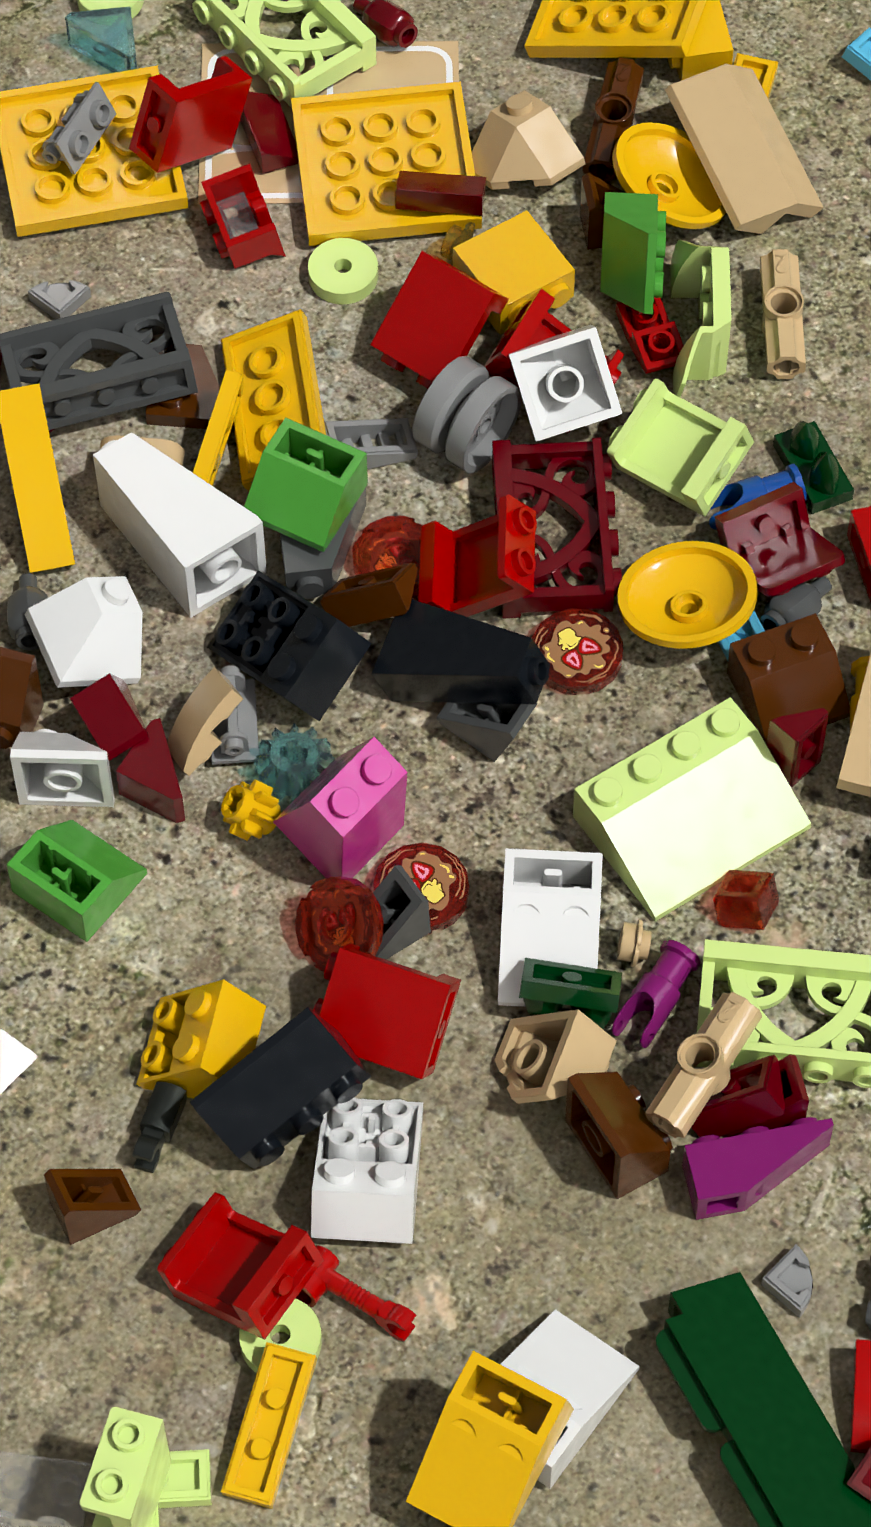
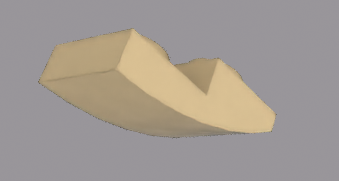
M215 667L202 679L184 704L167 742L171 756L188 776L200 764L207 761L212 752L222 743L213 730L223 720L227 719L232 714L234 708L243 700V697L226 676Z

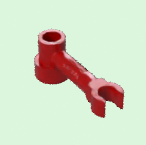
M316 1245L324 1261L296 1299L301 1300L309 1307H314L323 1294L330 1291L336 1296L341 1297V1299H345L351 1305L353 1304L354 1307H358L359 1310L362 1309L364 1313L374 1318L376 1323L383 1327L391 1336L400 1341H405L415 1328L412 1321L417 1315L401 1304H396L390 1300L384 1301L336 1272L335 1270L339 1266L338 1258L327 1248Z

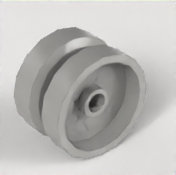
M468 356L457 357L447 364L426 391L414 419L413 438L417 443L435 454L446 451V458L450 463L468 474L475 473L486 466L492 459V441L506 440L521 408L522 397L520 390L516 385L501 376L489 378L488 370Z

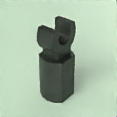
M168 1082L156 1083L140 1122L141 1135L136 1142L132 1154L133 1157L137 1158L134 1168L154 1173L159 1162L164 1142H171L186 1104L187 1094L185 1089Z

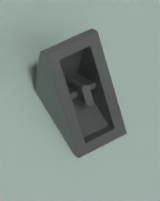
M447 702L437 716V720L442 726L495 762L513 741L537 703Z
M401 865L394 866L364 903L369 904L367 915L374 920V923L367 929L369 942L361 945L362 952L368 953L372 948L369 954L385 960L431 932L428 900ZM371 909L375 910V915L373 916L370 914ZM377 922H379L380 935L378 936L376 944L373 947L375 937L377 934Z

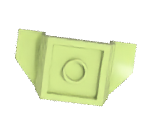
M678 240L674 248L670 265L671 298H699L698 316L699 319H702V326L687 340L675 363L673 394L681 397L687 380H710L713 377L726 373L732 321L730 256L728 247L699 246L688 241Z

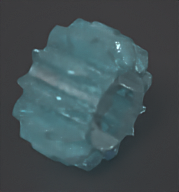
M293 723L290 733L284 734L275 727L272 732V740L261 739L259 755L254 760L255 772L259 775V781L273 787V797L278 798L280 801L286 796H291V802H293L328 767L335 757L330 754L331 745L327 738L317 739V731H315L314 727H311L304 733H299V728Z

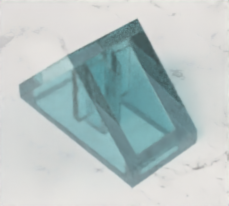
M130 6L70 12L65 17L70 47L112 73L137 69Z

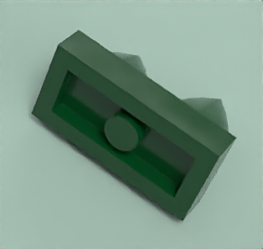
M800 421L793 429L774 435L773 446L784 466L794 463L801 473L807 495L805 503L811 514L853 500L854 488L815 421L810 423Z
M525 958L519 998H523L530 1016L559 1012L563 1005H569L571 1010L579 1009L599 1027L604 1029L612 1013H617L622 972Z

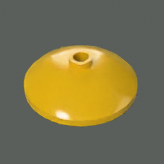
M647 122L633 125L622 133L614 146L612 160L614 171L625 193L658 194V211H666V224L677 228L703 229L715 225L724 217L726 211L685 131L666 124Z
M683 541L658 547L637 559L623 575L617 595L621 617L627 627L638 637L658 646L691 649L721 641L740 629L755 609L758 592L752 568L738 553L715 543Z

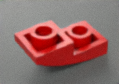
M654 298L653 314H643L622 302H618L615 310L625 337L644 372L648 374L674 367L684 345L675 321L670 322L661 298Z

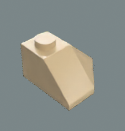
M525 90L511 96L506 102L490 111L472 150L475 176L486 177V186L492 190L509 189L510 181L533 180L535 187L551 186L585 165L583 155L551 106Z
M579 1009L513 1018L509 1022L494 1061L499 1072L506 1076L509 1083L507 1090L511 1099L517 1104L553 1100L567 1095V1081L570 1076L576 1073L607 1072L609 1060L617 1040Z

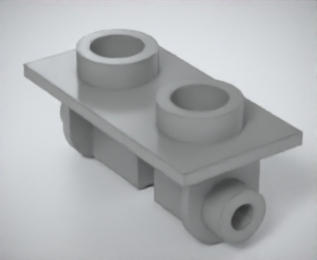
M95 82L89 91L86 90L75 96L73 104L62 118L65 127L57 126L50 138L45 140L42 145L44 150L42 156L47 162L56 164L57 161H65L72 174L77 173L117 114L99 82Z
M225 666L221 669V673L231 682L243 697V700L234 708L232 714L213 730L222 743L211 754L212 765L259 762L255 679H245V676L240 673V669L237 666Z

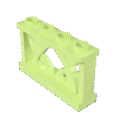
M194 0L192 3L197 19L203 25L208 24L218 34L222 44L228 50L233 49L243 59L250 73L253 75L258 74L268 84L274 97L280 101L284 100L290 107L291 98L314 96L354 71L360 69L364 72L377 64L376 35L340 0H230V3L238 6L234 10H231L222 0ZM267 7L281 13L302 11L306 15L301 24L302 40L281 39L260 34V22L264 8ZM314 27H318L323 32L318 33L315 31L316 39H312L310 35V30ZM336 54L326 61L323 59V56ZM304 58H312L315 67L300 76H297L287 66L295 64L299 66L301 72L305 66Z
M705 939L696 1034L713 1009L711 1006L714 980L728 981L730 992L745 997L753 1006L760 1010L762 1015L761 1020L735 1058L730 1069L771 1055H775L779 1061L792 1054L797 1057L802 1077L809 1082L827 1083L831 1080L853 1082L855 1085L863 1088H871V1053L847 1051L846 1048L851 1042L859 1043L863 1047L865 1044L860 1032L851 1028L853 1024L860 1025L871 1031V1016L862 1013L871 995V955ZM757 984L776 987V991L768 996L753 997L764 994V990L760 989ZM791 988L806 989L808 997L815 1007L833 1017L817 1031L796 1041L777 1028L762 1011L781 1003L787 997ZM822 991L841 992L839 996L833 997V1002L844 1004V1006L841 1007L826 1000L822 995ZM703 1061L697 1067L706 1068L713 1061Z

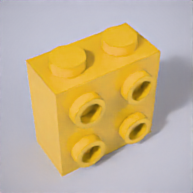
M527 210L453 247L454 267L509 298L501 314L491 311L488 320L499 334L506 332L522 304L541 288L555 298L550 309L559 308L570 298L574 297L575 269Z

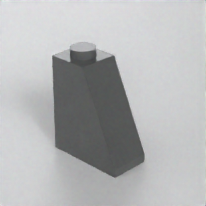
M366 488L324 552L279 533L285 585L288 589L298 593L305 599H311L326 594L337 583L366 508Z

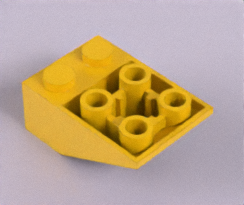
M472 1351L447 1398L405 1502L451 1527H513L574 1408L566 1398Z

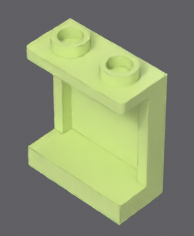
M655 378L648 388H644L637 395L633 404V412L625 424L618 426L612 433L608 443L607 454L618 470L705 517L748 453L754 440L747 426L732 417L727 422L671 393L664 382Z
M112 1407L110 1409L80 1499L82 1510L96 1514L92 1527L151 1526L171 1464L163 1419L119 1407Z

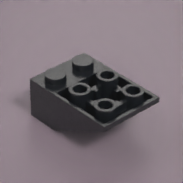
M258 570L251 582L245 587L241 597L224 622L218 627L207 648L234 666H237L240 670L314 719L320 721L372 643L336 617Z

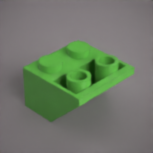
M605 192L600 292L643 314H653L654 298H662L666 211H658V194Z
M285 417L262 452L244 507L257 515L263 522V526L324 552L368 485L367 453Z
M68 820L37 830L6 864L13 893L85 942L91 939L147 875L146 868L74 820Z

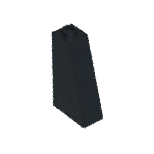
M412 599L408 612L394 617L371 674L391 701L536 704L543 685L548 681L551 665L531 637Z

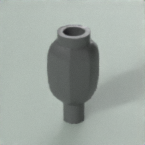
M25 573L19 577V589L12 593L7 605L9 635L16 640L18 647L24 650L39 649L25 613L28 608L48 598L47 594L38 588L37 577L31 573Z
M825 576L819 577L810 584L806 582L793 587L786 594L772 597L765 605L764 615L760 619L765 631L815 613L818 615L822 608L821 598L832 589L830 581Z

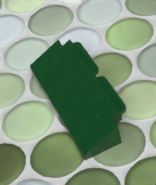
M741 1272L670 1292L668 1313L671 1318L665 1319L664 1329L657 1334L656 1348L701 1427L710 1433L722 1431L728 1441L721 1447L720 1460L757 1526L871 1527V1501L846 1484L856 1468Z

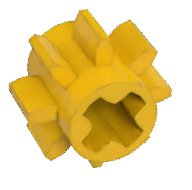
M254 779L251 785L242 781L240 785H235L228 790L222 801L221 813L224 816L223 821L231 824L229 833L248 841L251 835L260 839L262 835H267L274 830L276 825L273 821L281 814V808L278 804L279 799L271 796L273 787Z

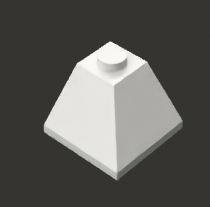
M588 325L508 354L536 442L622 414L595 326Z
M126 576L86 577L27 609L25 617L57 688L90 686L109 673L123 679L126 684H137L141 678L143 612Z
M50 729L19 732L10 752L19 805L114 807L115 798L107 751L68 733H57Z

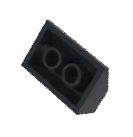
M307 1007L192 1099L190 1104L238 1159L253 1169H257L259 1166H267L276 1161L283 1154L284 1146L299 1134L304 1135L316 1129L322 1123L323 1115L336 1104L346 1103L357 1096L363 1088V1083L371 1077V1074L340 1032Z

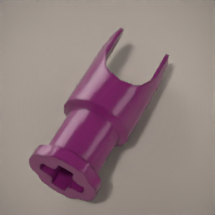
M674 940L663 941L660 946L662 954L651 971L645 972L637 982L613 1023L612 1034L614 1036H619L629 1020L640 1011L653 1012L652 1018L640 1039V1046L647 1048L680 999L679 989L689 973L697 971L701 965V960L696 953L684 944Z

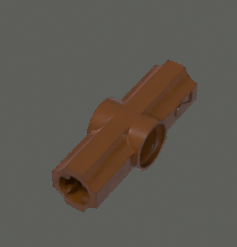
M619 57L618 60L608 63L601 94L595 103V118L582 171L584 174L590 173L607 183L618 179L613 167V149L622 133L633 125L644 78V68L636 64L633 59Z

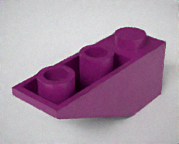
M806 1117L795 1120L786 1127L769 1129L765 1126L749 1128L737 1136L720 1138L716 1135H708L685 1145L682 1167L695 1219L699 1220L747 1210L830 1145L834 1126L832 1118L817 1120L813 1117Z

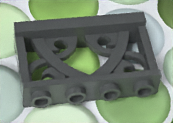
M169 292L0 333V349L10 388L22 387L21 382L40 384L49 430L198 392L191 357L186 347ZM162 334L159 339L149 343L154 335ZM171 344L173 345L174 351L158 354ZM107 349L124 354L109 368L89 373L79 369H70L71 365L87 352ZM34 366L36 369L43 371H30L24 368Z

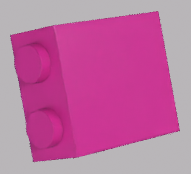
M372 737L335 758L273 823L330 883L336 881L332 885L336 883L347 884L404 826L407 771L375 737ZM336 885L334 887L337 890L344 888L346 885Z

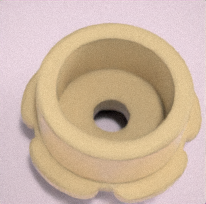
M638 919L637 924L623 922L620 931L617 960L631 962V967L636 966L638 959L647 960L649 955L652 931L643 930L642 920Z

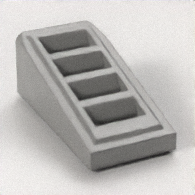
M408 418L324 421L327 436L354 447L353 443L358 442L359 447L354 448L367 453V469L417 458L418 450ZM394 435L397 445L391 446L388 436ZM376 439L378 446H373L371 440Z

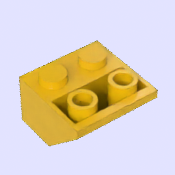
M224 979L161 997L153 1012V1025L147 1047L141 1056V1069L136 1085L153 1091L157 1082H168L185 1089L188 1098H195L255 1050L266 1005Z

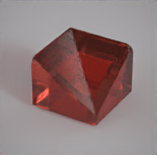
M729 870L713 897L718 924L729 928L764 930L779 902L774 873Z

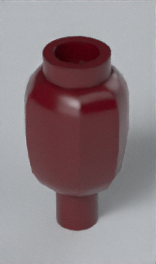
M388 0L354 1L353 10L362 15V23L376 35V39L390 47L401 46L406 48L415 41L418 29L414 25V19L400 6Z

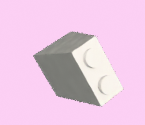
M132 432L119 440L109 441L98 452L93 454L100 506L190 618L249 584L258 570L264 574L267 573L263 522L257 515Z

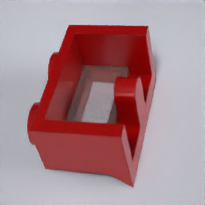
M250 163L201 182L207 199L200 201V205L208 226L217 223L220 232L212 234L221 259L230 256L234 268H238L269 255L286 257Z

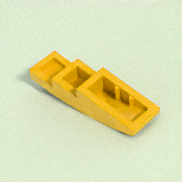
M40 384L1 390L0 424L30 573L74 565L75 560Z

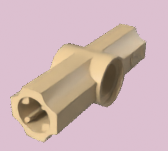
M772 249L770 253L760 257L763 308L761 329L765 339L767 373L773 374L777 379H793L796 375L804 373L806 369L802 317L804 298L800 289L798 256L791 254L788 249Z
M723 992L697 1034L687 1037L680 1044L677 1051L678 1063L645 1112L648 1121L657 1126L662 1132L674 1138H685L710 1097L721 1092L728 1085L730 1066L762 1018L758 1008L753 1006L745 997L734 992L728 994ZM703 1061H713L704 1069H695Z

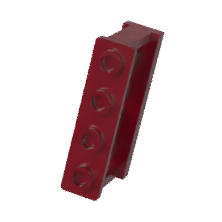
M601 437L592 438V441L519 445H511L510 440H493L492 478L495 515L499 514V498L504 495L510 494L518 500L527 497L533 502L535 494L540 495L538 502L535 506L531 507L536 511V519L545 512L549 500L571 513L582 525L575 537L555 554L549 543L535 534V548L542 553L545 560L540 562L538 553L535 556L534 585L552 578L556 587L534 588V593L502 604V618H521V613L596 609H603V612H613L614 596L618 594L622 572L621 568H613L612 557L619 556L618 530L609 529L608 519L615 518L614 491H606L605 481L612 480V461L607 453H602ZM562 467H583L589 474L588 480L583 484H576L572 481L575 470L564 475L561 483L554 480L555 474ZM547 468L545 476L535 472L522 470ZM592 494L595 510L584 500ZM596 538L598 543V555L594 552L587 551L594 543ZM583 567H591L596 571L598 577L592 585L572 586L564 579L562 572L568 569L573 578L584 581V576L579 570Z

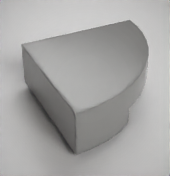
M70 280L69 283L49 285L47 281L31 288L28 291L29 301L56 320L68 317L91 297V291L87 285L74 280Z
M795 1244L762 1278L761 1285L800 1318L810 1302L813 1279L807 1256Z

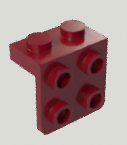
M795 482L714 517L720 545L738 553L748 562L755 574L757 590L765 596L786 594L793 587L810 579L826 576L832 569L845 563L843 551L810 527L803 488Z

